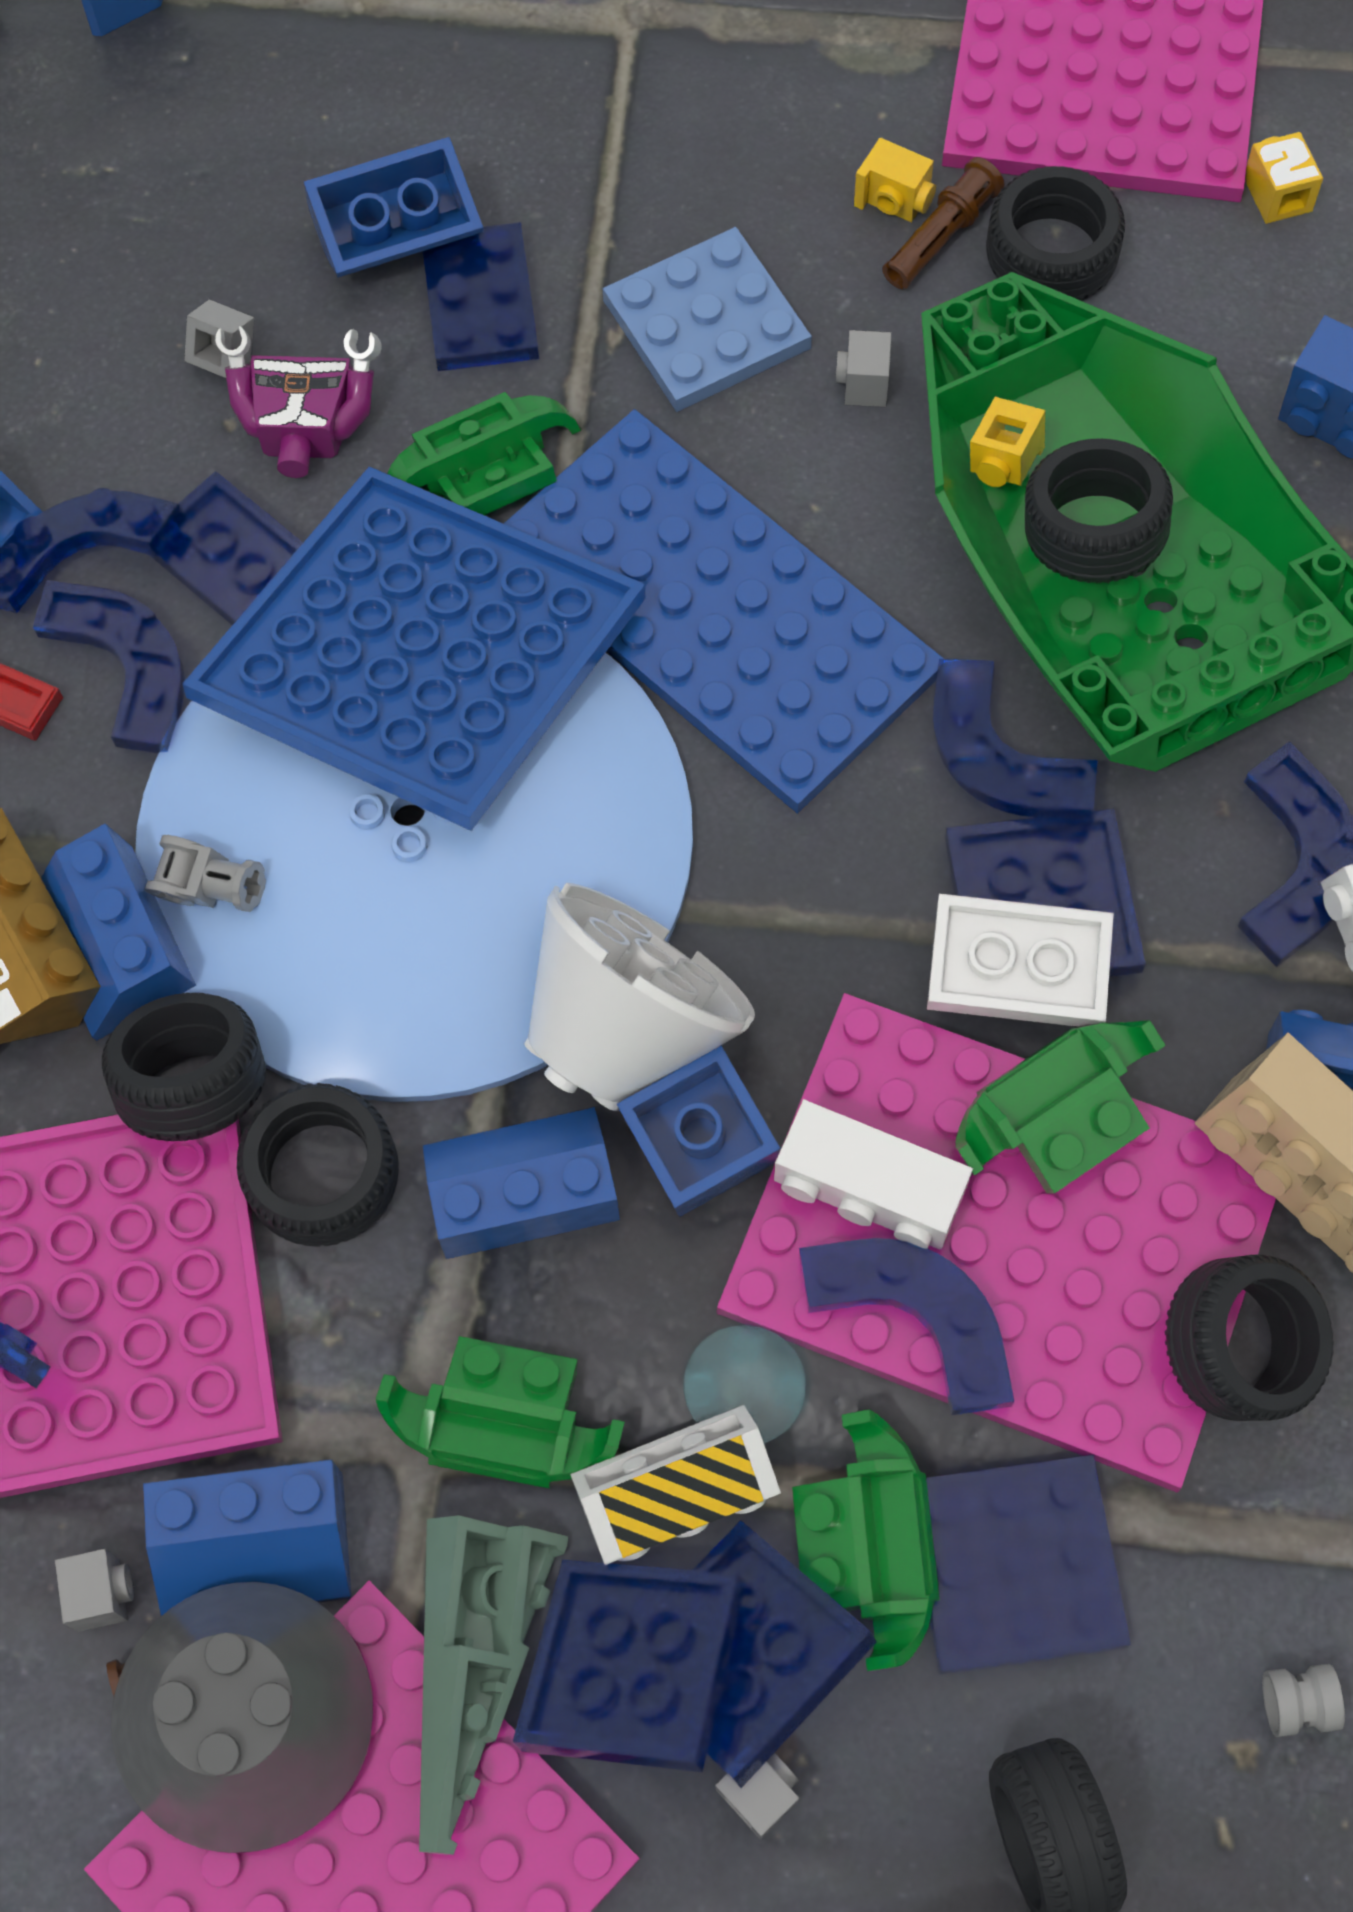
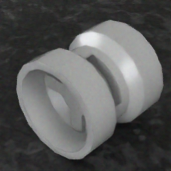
M1331 1664L1312 1665L1308 1667L1305 1673L1298 1674L1296 1678L1286 1669L1267 1670L1263 1673L1262 1690L1264 1706L1269 1726L1276 1738L1297 1735L1302 1729L1303 1724L1306 1727H1315L1321 1733L1341 1731L1345 1723L1343 1695L1337 1673Z

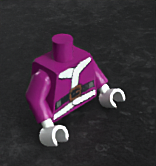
M239 326L242 337L241 345L237 349L228 350L225 346L224 331L222 328L218 329L215 341L221 352L228 356L230 365L225 367L231 408L247 435L259 438L263 453L268 456L278 457L277 470L282 475L291 478L304 477L308 474L310 458H332L337 455L342 440L349 439L369 416L374 371L369 369L370 361L379 356L382 349L381 341L376 334L370 333L368 349L364 353H358L356 349L358 332L354 329L348 331L344 338V347L346 352L354 358L353 367L350 358L251 355L250 365L245 364L244 355L248 352L251 343L248 333Z

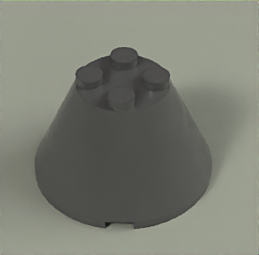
M240 1582L216 1586L192 1595L170 1608L144 1633L128 1657L118 1680L112 1707L111 1733L116 1763L124 1784L140 1809L156 1825L175 1838L198 1848L216 1852L240 1853L270 1849L298 1838L317 1826L331 1814L353 1786L362 1769L371 1741L373 1720L372 1685L365 1661L352 1636L334 1615L315 1600L292 1589L269 1583Z

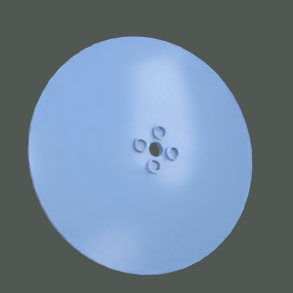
M606 652L472 831L423 809L425 812L422 819L416 824L410 826L400 825L393 820L395 813L403 806L414 804L191 701L171 729L154 762L143 793L137 823L135 854L147 880H154L163 853V848L159 845L162 835L177 836L194 841L205 847H210L229 859V862L243 864L246 860L260 862L265 870L266 885L260 903L251 912L237 910L233 903L216 899L214 908L198 904H194V906L180 905L156 897L196 986L184 993H205L221 996L235 1002L236 1005L244 1009L254 1024L267 1069L303 1085H316L317 1083L338 1085L356 1092L367 1100L411 1102L465 1096L508 1084L546 1067L548 1064L531 1053L524 1043L529 1034L547 898L554 887L558 886L560 888L559 892H561L566 883H573L613 897L670 930L665 938V941L669 942L682 910L690 878L693 851L692 806L686 774L676 744L660 713L644 690Z

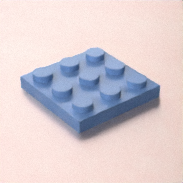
M737 227L602 288L604 303L676 412L811 349V334Z

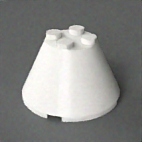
M566 883L561 892H559L560 888L558 886L554 887L547 898L529 1034L524 1045L531 1053L549 1065L544 1074L555 1086L568 1093H574L579 1087L591 1093L593 1098L606 1108L619 1111L617 1103L718 1048L748 1029L755 1018L754 1009L748 998L722 970L699 951L695 953L692 959L688 958L665 941L670 930L636 909L604 893L573 883Z

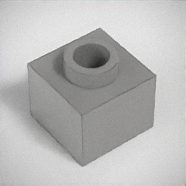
M209 299L187 315L185 362L226 378L225 367L230 366L229 359L217 347L215 341L218 329L222 328L226 348L234 350L242 342L239 326H241L248 333L251 340L250 348L244 355L245 364H250L254 317Z
M849 330L848 352L838 351L836 383L846 384L845 405L886 407L891 332Z
M106 1549L55 1560L63 1624L77 1632L128 1621L125 1603L133 1601L134 1588L127 1563L120 1564L119 1558Z
M753 1748L715 1785L719 1795L760 1840L799 1800V1797L791 1789L799 1780L773 1751L763 1759Z

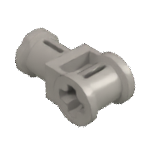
M162 835L159 845L163 848V853L154 880L147 881L144 890L147 893L160 899L186 906L198 904L214 908L216 899L231 902L237 910L251 912L260 903L266 885L265 870L260 862L246 860L243 864L229 862V859L210 847H205L185 838Z

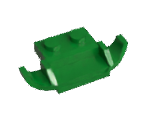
M503 392L411 434L414 442L396 457L387 474L420 488L423 486L430 493L437 496L442 495L444 499L485 516L557 482L554 467L541 450L544 448L541 436L542 431L554 426H564L573 435L580 432L581 429L566 407L556 400L533 395L511 399L506 392Z
M1150 1020L1097 1023L1070 1029L976 1092L977 1097L965 1112L959 1126L955 1147L965 1164L973 1168V1175L984 1169L983 1166L1003 1150L1018 1147L1045 1192L1055 1194L1150 1129L1119 1077L1128 1072L1127 1066L1146 1055L1159 1051L1166 1045Z
M461 1336L458 1338L444 1386L431 1384L428 1396H423L403 1388L398 1383L396 1376L384 1374L376 1396L378 1410L388 1426L407 1446L428 1457L429 1465L548 1489L551 1482L571 1480L570 1474L614 1457L619 1447L625 1421L612 1419L611 1424L605 1428L592 1429L576 1426V1412L567 1409L577 1375L578 1359Z
M868 1409L842 1414L843 1428L852 1437L857 1463L846 1464L848 1477L794 1486L792 1491L803 1613L819 1616L861 1609L862 1619L873 1620L874 1647L870 1657L866 1658L867 1671L902 1666L914 1655L929 1628L934 1602L940 1601L926 1473L920 1472L909 1447L898 1433L877 1413Z

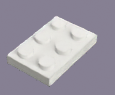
M939 894L927 1010L1076 1027L1105 1023L1114 913Z

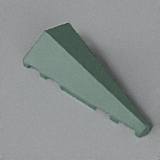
M459 1515L427 1519L419 1852L454 1855L457 1843L452 1841L451 1837L464 1802L474 1799L481 1781L474 1777L485 1745L496 1741L529 1651V1647L524 1645L523 1642L535 1610L546 1605L550 1590L544 1585L554 1558L565 1553L568 1536L524 1525L505 1527Z

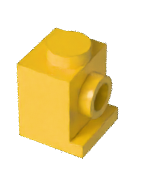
M879 138L856 172L854 207L863 210L868 203L886 214L896 215L912 222L918 212L922 214L927 212L935 196L936 185L931 183L934 160Z
M994 397L970 441V472L977 473L978 478L983 483L992 487H1001L1006 482L1021 486L1036 456L1041 455L1045 448L1046 410ZM1005 424L1024 430L1021 434L1005 430Z

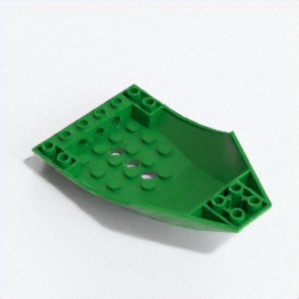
M1013 272L921 313L935 494L968 559L1014 635L1049 684L1109 761L1157 772L1346 679L1353 671V560L1304 504L1272 460L1243 414L1216 365V357ZM994 397L1046 410L1045 448L1041 455L1036 456L1021 486L1006 482L1001 487H992L983 483L978 478L977 473L970 472V441ZM1005 424V430L1021 434L1024 430ZM1096 438L1115 439L1136 445V447L1144 449V451L1155 457L1157 462H1160L1162 467L1165 468L1173 490L1169 538L1161 554L1140 576H1128L1126 579L1109 583H1087L1071 580L1068 577H1062L1060 574L1054 573L1052 569H1048L1045 564H1042L1028 544L1024 523L1025 491L1029 478L1035 467L1048 454L1053 453L1054 450L1060 449L1064 445L1080 440ZM1106 496L1079 498L1058 509L1060 513L1073 521L1095 526L1116 524L1138 513L1129 504ZM1154 602H1165L1174 609L1163 613L1158 610H1150L1147 606ZM1183 638H1195L1204 645L1198 649H1192L1185 646L1180 647L1176 642Z

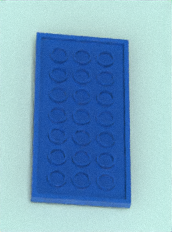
M633 409L556 477L557 482L542 489L504 523L644 583L646 599L606 652L797 814L946 671L947 661L636 409Z

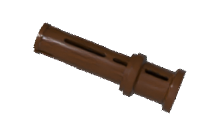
M981 157L971 158L965 164L964 174L953 186H947L940 192L937 201L938 207L914 231L912 236L896 254L883 265L882 271L889 283L898 289H907L914 278L938 254L940 249L959 228L969 227L976 222L979 217V209L989 198L997 197L1005 186L1001 173L992 163Z

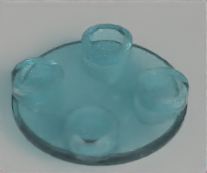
M737 1325L713 1333L695 1349L685 1370V1401L696 1423L744 1405L758 1426L764 1444L781 1436L791 1427L797 1419L805 1399L806 1379L798 1355L783 1338L762 1327Z

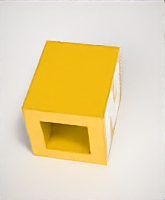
M1301 132L1281 137L1272 136L1261 142L1254 143L1246 166L1245 182L1265 224L1313 212L1323 176Z

